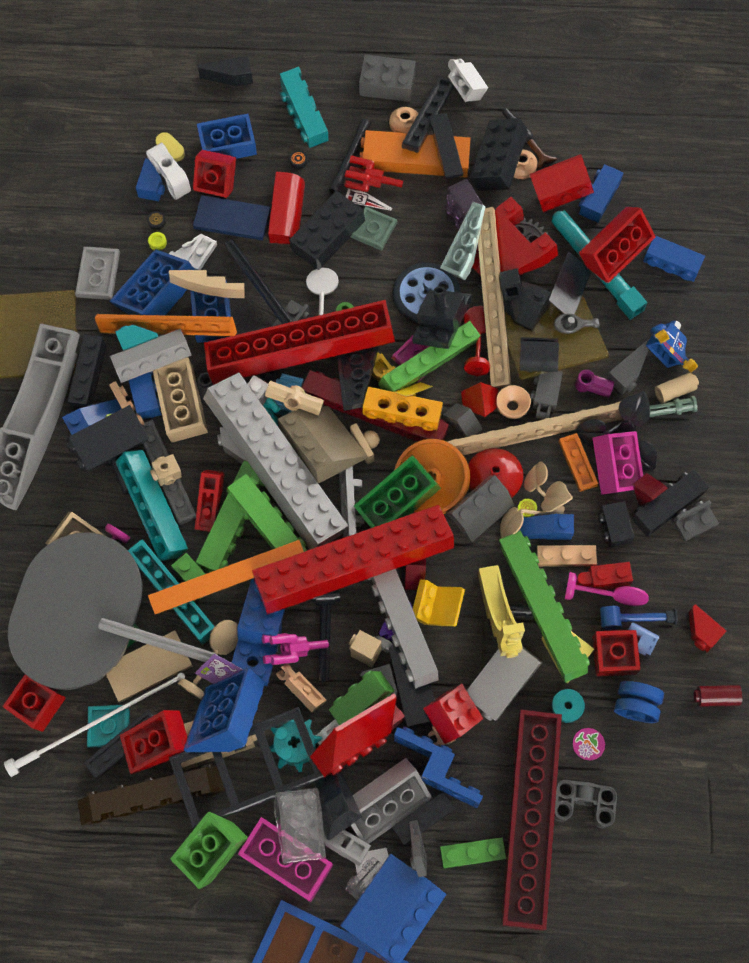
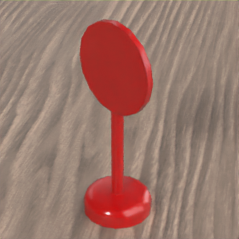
M474 306L468 309L463 318L464 324L470 321L480 335L481 333H486L484 306ZM481 336L476 341L475 357L467 359L464 364V370L474 376H482L490 371L489 361L480 357Z

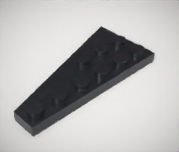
M379 346L337 355L344 411L363 407Z

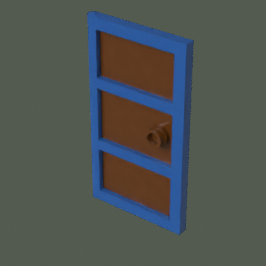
M283 900L280 901L252 963H386L350 933Z

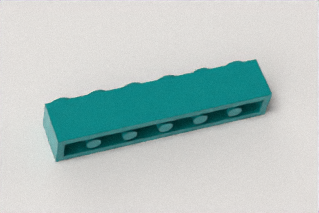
M144 451L124 452L116 461V465L159 560L179 558L188 547L158 482L152 478L150 473L152 468Z
M143 539L128 550L138 568L157 591L179 584ZM194 601L172 608L202 645L210 639L215 626Z

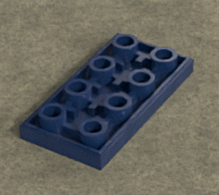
M201 195L193 228L263 241L271 207Z

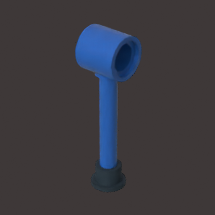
M618 606L600 608L601 628L603 630L620 629L622 622L665 621L674 625L678 622L676 609L665 611V613L621 614L620 607Z

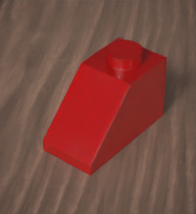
M696 604L689 611L691 639L698 649L708 652L724 635L726 630Z

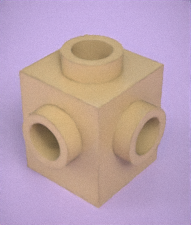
M173 454L167 457H159L152 462L153 470H150L154 481L158 480L160 486L164 484L170 485L176 479L182 477L181 470Z

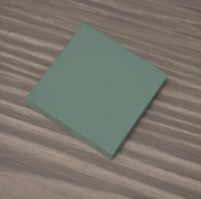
M365 206V222L352 234L351 238L382 251L397 224V219Z

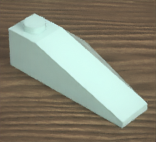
M472 202L440 267L463 280H466L474 264L485 212L484 205Z

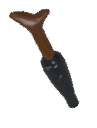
M507 108L503 110L502 114L506 119L516 118ZM527 128L529 132L525 144H528L537 155L539 160L537 168H541L544 163L555 162L557 158L545 154L534 142L533 134Z

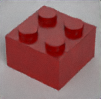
M201 150L195 157L193 190L227 198L233 191L236 157Z
M637 631L595 632L593 635L596 676L637 675L640 671Z
M25 674L3 705V708L31 728L43 732L66 697L53 688L35 682Z
M463 684L446 691L423 708L444 744L461 737L483 720L482 715Z

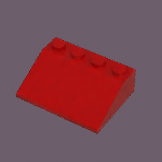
M395 694L334 728L313 752L310 758L324 777L331 773L333 776L343 770L344 765L351 766L358 760L360 755L365 757L373 751V747L376 746L378 749L387 742L386 738L392 732L397 698Z

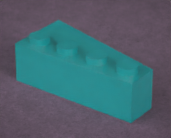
M296 67L280 73L282 89L280 97L283 103H287V111L290 116L293 115L295 127L300 129L303 142H307L309 148L328 141V130L319 110L316 111V104L313 97L309 95L306 81L301 80L300 68Z

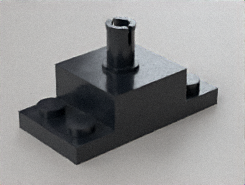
M442 286L429 290L417 313L418 327L412 338L413 344L449 349L469 307L471 294L446 291Z

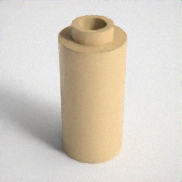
M689 372L655 386V394L659 402L663 404L697 390L699 381L696 375Z

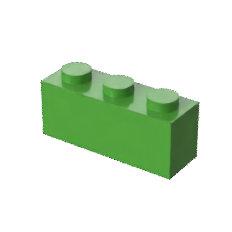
M381 671L365 673L362 676L363 680L349 687L348 693L344 697L341 696L333 702L334 705L329 711L339 725L386 699L395 691Z

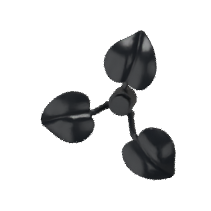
M642 391L624 398L618 408L620 416L624 420L606 431V424L598 419H590L581 423L576 429L579 438L587 446L594 448L593 437L611 434L620 427H622L624 432H635L637 426L647 423L650 417V404L646 393ZM639 441L642 470H654L657 461L655 447L650 442Z

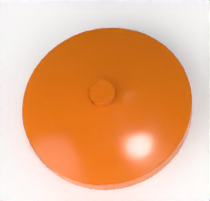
M426 439L414 443L399 457L394 470L413 455L441 487L438 492L414 512L439 505L443 514H445L465 497L470 483V470L463 454L452 444L439 439Z

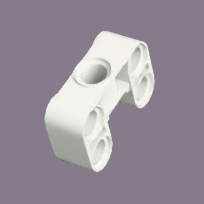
M162 142L146 151L148 159L157 172L161 173L165 178L168 190L175 200L191 191L185 172L179 167Z

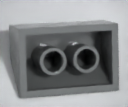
M491 475L465 496L455 507L449 510L447 515L472 543L514 506V503L496 475Z

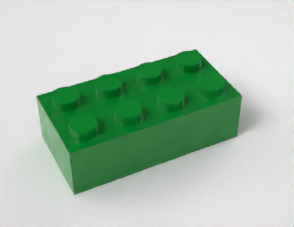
M412 455L357 502L354 507L369 526L373 528L412 514L438 492L441 487Z

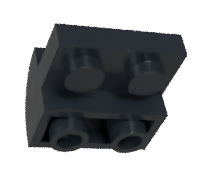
M520 337V371L558 372V338Z

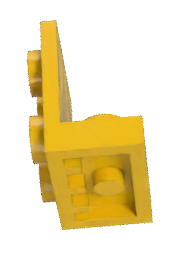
M420 580L413 606V612L417 621L424 625L455 627L465 589L462 587H440L428 580Z

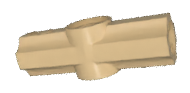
M273 381L269 382L265 393L266 397L283 402L289 410L296 411L302 409L318 416L324 402L322 399L306 394L300 386L295 385L289 388Z

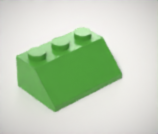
M208 812L170 859L198 889H201L215 879L248 837L233 822Z

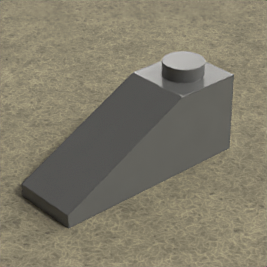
M649 339L609 372L607 379L614 381L613 387L621 395L626 391L631 392L637 386L636 381L649 350L646 346Z

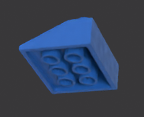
M155 249L112 297L110 302L128 315H166L187 291L183 287L170 283L169 270L195 269L189 261Z
M248 667L206 687L183 750L185 752H231L244 747L248 741L249 731L253 725V719L258 709L260 697L263 694L265 682Z
M389 854L340 926L386 963H401L446 896V893L424 876L418 877L417 871L412 870L404 862Z

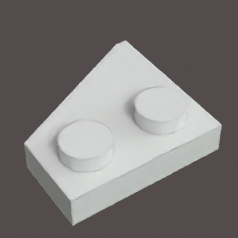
M200 234L192 241L183 244L181 249L176 252L171 251L169 254L185 259L191 263L195 270H201L216 248L217 241Z

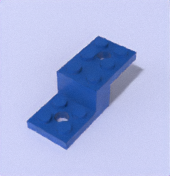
M253 578L251 579L237 627L238 642L231 663L243 670L249 667L265 682L264 686L268 687L273 665L271 663L264 664L263 656L277 654L279 644L262 643V636L282 634V619L285 609L267 615ZM250 660L258 662L254 667L249 666L247 663Z
M398 727L394 734V742L430 758L422 774V781L441 792L478 808L483 797L479 794L480 791L472 786H468V788L461 786V782L453 777L445 778L455 754L451 753L452 749L445 745L440 747L432 744L433 740L426 736L420 738L413 735L414 731L407 727H403V729Z

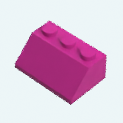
M637 432L593 437L601 495L634 490L632 484L643 476Z

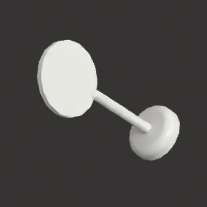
M329 268L315 269L310 272L306 279L307 288L310 292L319 295V315H323L324 295L334 292L339 283L337 274Z

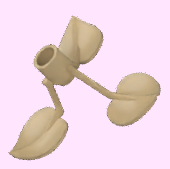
M538 462L528 472L524 481V487L527 491L532 492L537 489L544 497V501L541 504L543 511L518 510L516 507L509 509L503 516L500 524L501 538L516 534L520 530L524 521L523 513L538 515L563 514L565 510L563 505L573 499L566 485L561 481L553 483L546 493L541 490L540 486L546 482L548 477V469L543 462Z

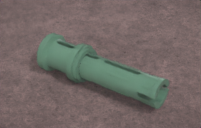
M695 396L682 400L676 398L670 403L650 406V417L671 413L681 415V413L688 411L697 412Z

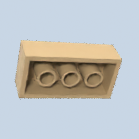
M187 357L153 370L165 430L170 441L176 442L208 433L194 368L189 358Z

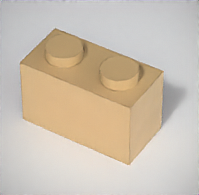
M360 630L357 635L354 634L349 642L351 657L373 667L382 650L381 641Z

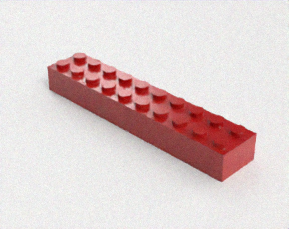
M386 300L205 342L204 348L207 371L214 385L237 373H240L244 378L393 343L395 339Z
M436 505L252 570L268 615L453 549L454 535L440 506Z

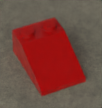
M163 710L120 735L130 774H135L169 761V757L184 752L183 749L188 737L180 711Z

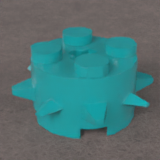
M309 719L305 722L314 749H316V743L323 740L322 736L313 735L310 729L312 721ZM291 720L280 728H271L275 736L274 744L269 748L271 752H276L280 758L278 768L281 769L286 764H289L290 766H295L298 772H302V766L309 761V757L296 722ZM293 740L300 741L296 748L290 745Z

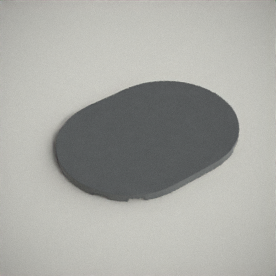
M76 533L53 541L43 548L32 560L24 575L8 625V642L11 654L19 668L29 678L49 688L72 690L99 681L119 663L126 651L129 638L98 628L101 618L134 627L143 588L139 568L126 548L104 535Z

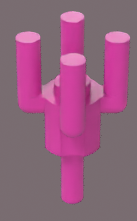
M282 633L277 636H262V643H270L271 645L281 644L280 649L282 653L263 656L264 664L296 663L299 661V657L307 656L309 650L329 647L328 640L308 642L305 636L297 637L296 634Z

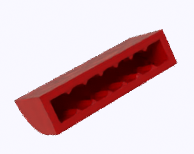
M276 172L268 233L270 243L290 244L289 240L300 229L305 181L296 174Z

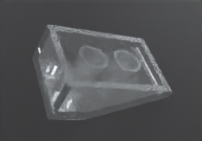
M318 788L277 792L273 805L283 863L325 858L322 808Z

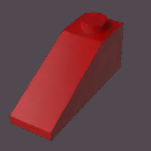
M213 470L201 472L195 521L196 530L211 531L218 515L225 472Z

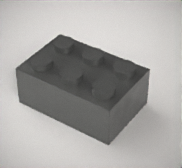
M365 54L359 81L360 96L410 102L416 61Z

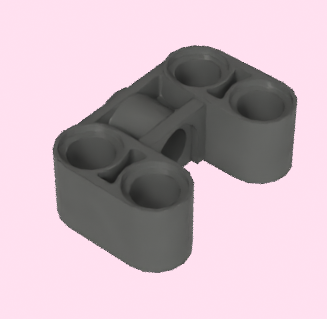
M562 780L557 784L554 819L559 822L567 821L573 814L574 804L594 807V824L598 828L605 829L614 823L617 793L609 786L596 785L590 782ZM560 786H567L570 794L568 796L562 795ZM602 792H607L610 794V802H604L602 800ZM559 806L567 809L568 814L566 817L558 814L557 808ZM600 813L608 815L609 822L607 824L600 821Z

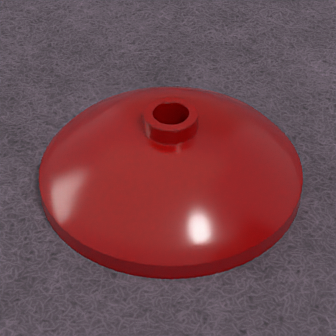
M499 448L482 450L468 464L470 470L469 488L471 491L491 475H496L508 490L511 498L518 493L522 486V466L519 460L506 450ZM496 468L499 472L494 473L492 470Z

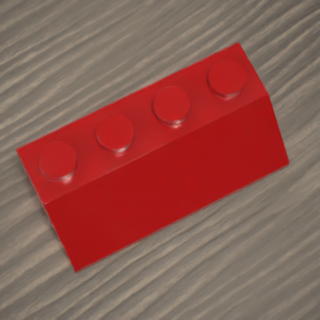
M625 207L579 254L588 269L604 282L609 283L656 236L641 208Z

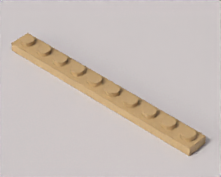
M489 207L485 208L478 248L490 363L491 386L500 388L510 386L511 378L503 293L500 281L501 271L495 209Z
M620 402L589 410H581L571 414H563L558 417L545 418L536 422H528L514 427L510 426L479 435H471L461 439H453L448 441V443L455 446L464 456L489 448H499L573 431L581 423L590 419H598L604 423L623 419L618 410Z

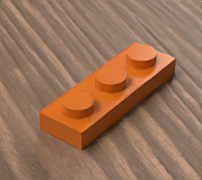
M578 434L560 438L558 442L579 492L597 487V479Z

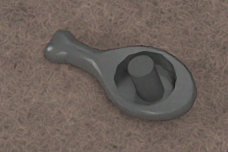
M569 313L558 316L554 321L555 329L564 334L575 333L584 327L599 328L600 326L598 318L584 320Z

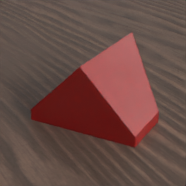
M481 382L461 391L462 405L471 408L473 413L486 417L497 408L498 388Z

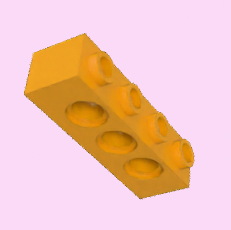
M368 387L363 404V415L371 419L381 418L390 423L400 422L409 427L419 426L424 430L432 431L438 429L443 402L415 396L406 397L395 392ZM381 404L388 405V407L385 409H382L379 406ZM405 408L407 411L401 413L398 409ZM418 412H423V413H425L426 415L420 417V416L417 415V413H418Z

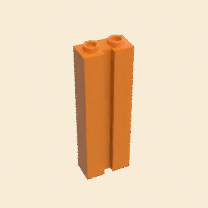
M365 131V137L361 139V148H364V151L360 152V158L374 161L375 169L383 170L384 172L445 176L438 158L433 135L427 136L420 151L417 153L402 148V142L407 133ZM454 136L463 170V176L461 177H467L470 138Z

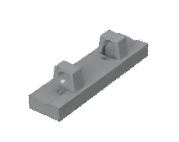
M353 466L339 473L341 516L348 525L342 534L343 538L356 534V527H361L364 524V518L355 515L354 491H358L362 487V480L353 479Z
M300 803L297 804L287 821L288 824L302 831V833L312 837L359 866L371 845L345 830L332 839L327 840L319 823V815Z

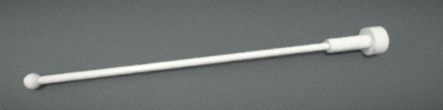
M179 673L177 677L39 751L35 750L16 761L13 758L5 761L4 766L11 777L18 774L20 767L39 758L40 754L174 682L185 679V674Z

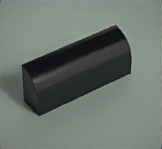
M399 647L389 648L407 727L414 728L431 725L432 723L423 709L434 701L431 683L415 688L413 681L409 682L405 670L408 669L406 664L402 665L398 655L400 653Z

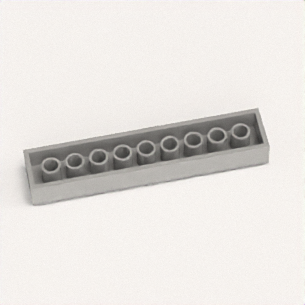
M237 373L209 387L203 399L309 550L325 545L342 535L348 527L347 523L241 374Z

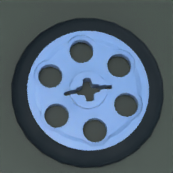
M419 263L405 269L394 283L393 300L395 306L407 319L418 323L417 313L427 295L424 294V288L428 292L441 284H446L449 287L446 291L461 293L457 278L441 269L439 264ZM426 274H432L434 276V279L428 281L424 278V276ZM415 280L418 284L415 287H411L408 285V281ZM407 296H413L415 298V301L413 303L406 302L405 298Z

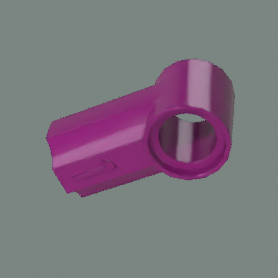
M582 370L575 381V387L578 391H589L608 398L614 386V381L596 376L590 370ZM581 379H586L588 383H584Z

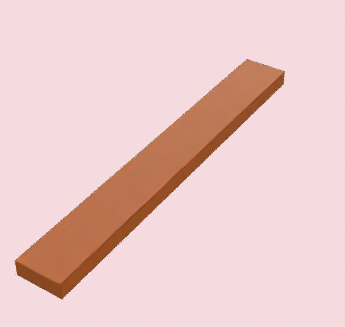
M97 314L95 317L100 333H116L115 331H118L121 327L136 325L157 334H168L178 329H181L183 335L235 336L237 333L233 317Z
M300 540L148 595L154 614H159L253 579L252 570L304 552Z

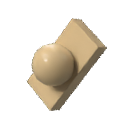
M357 423L351 425L350 434L368 456L365 459L366 463L374 462V454L371 449L379 444V435L371 430L362 434Z

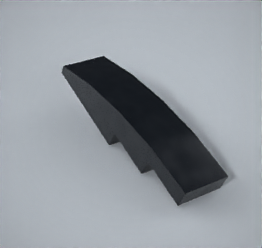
M447 114L429 116L433 139L445 178L451 179L463 176L457 146Z

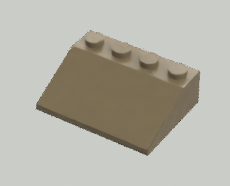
M329 406L322 407L319 416L305 410H296L278 418L280 431L318 484L368 458L367 454Z

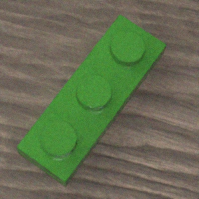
M503 837L440 847L443 869L506 860Z

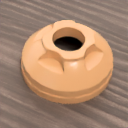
M410 107L397 108L390 116L389 125L391 130L397 133H408L418 112ZM408 113L410 118L402 119L400 115Z
M525 149L522 150L521 156H525L527 161L523 163L518 162L513 178L528 179L530 174L537 170L535 155Z
M507 386L497 395V408L507 418H521L530 408V395L520 386ZM509 402H515L517 403L518 408L516 410H510L508 409L507 404Z

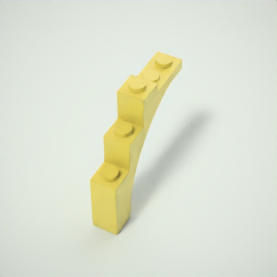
M499 566L479 568L478 577L487 619L490 618L493 636L497 638L500 656H506V658L516 657L523 649L521 639L525 632L523 623L517 624L512 615L503 587Z

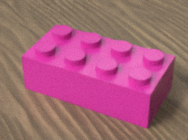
M262 817L238 853L239 856L309 902L313 900L333 867L332 862Z

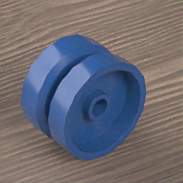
M634 681L620 682L618 694L621 698L616 700L614 712L634 721L657 723L661 711L656 706L663 703L664 692L644 683Z

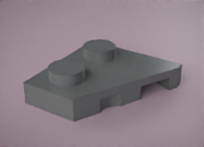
M418 820L410 821L412 843L410 862L412 870L417 871L418 877L427 876V855Z

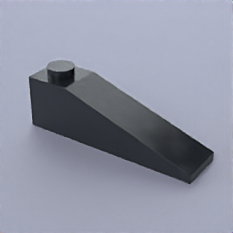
M481 281V282L479 283V285H478V288H479L481 291H482V281ZM522 282L523 297L505 300L503 295L504 312H507L516 324L532 331L550 307L551 302L549 298L551 292L537 285Z
M342 771L334 776L331 773L324 779L315 782L319 823L327 840L332 839L362 817Z

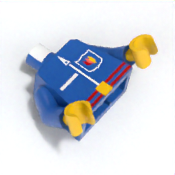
M678 321L659 324L651 328L650 333L652 336L646 346L667 368L681 364L683 368L688 369L691 373L698 367L693 359L686 357L685 347L687 338L679 330L681 324Z

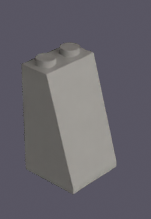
M523 646L521 653H518V656L513 658L500 656L498 649L467 690L475 706L483 711L481 714L489 721L492 719L497 721L543 663Z

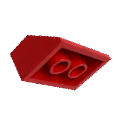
M581 154L530 174L543 212L594 193Z

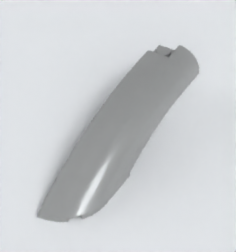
M40 324L20 390L3 427H0V503L10 509L17 510L41 463L56 426L78 355L75 351L80 334L75 331Z

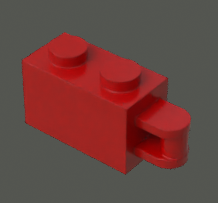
M630 562L590 566L588 572L580 573L576 579L577 585L602 590L616 589L624 586L630 587L633 582Z

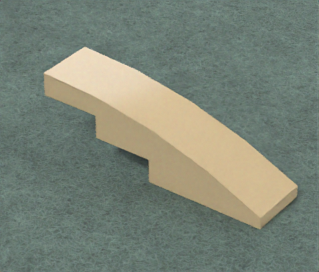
M169 270L170 283L206 295L245 299L244 283H226L225 277H207V270Z

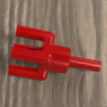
M351 155L350 163L366 166V169L350 166V169L346 170L345 177L361 180L363 184L346 180L345 187L363 192H368L370 186L380 188L382 183L402 188L403 180L384 176L383 170L374 168V161Z

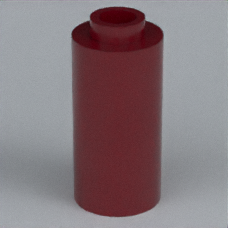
M740 685L698 686L693 694L694 702H697L699 706H741L742 704Z

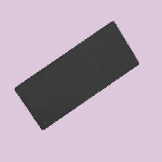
M570 252L567 253L549 301L564 314L575 315L591 270Z

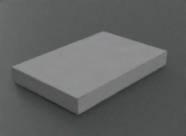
M83 247L75 292L76 297L112 299L120 256L119 249Z

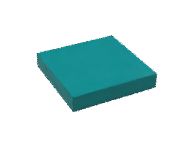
M123 705L88 706V724ZM130 707L89 728L87 732V748H102L130 725Z

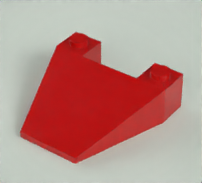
M512 197L496 208L495 218L501 272L518 268L521 275L545 266L558 256L557 244L546 232L530 243L515 227L524 220L523 208ZM477 245L472 268L481 277L479 248Z

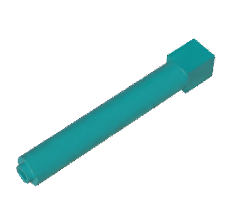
M559 210L553 214L551 223L580 256L579 252L591 240L565 210ZM619 273L609 283L604 282L598 277L616 298L617 306L629 320L645 310L648 302L634 286L631 288Z

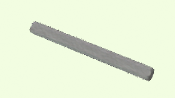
M101 618L98 628L203 662H206L214 654L198 647L105 618Z

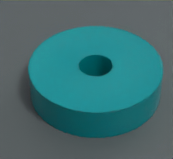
M564 689L554 696L551 708L554 714H562V722L571 723L582 716L585 703L578 692L572 689ZM570 703L571 709H566L564 704Z

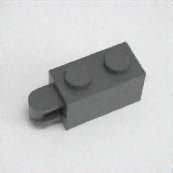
M540 371L539 374L535 373L533 384L537 385L536 391L532 390L531 393L532 408L537 409L535 418H549L550 412H555L562 371L549 373Z

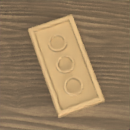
M176 631L163 636L181 642ZM146 644L122 656L119 663L106 676L118 702L121 703L193 666L187 656Z

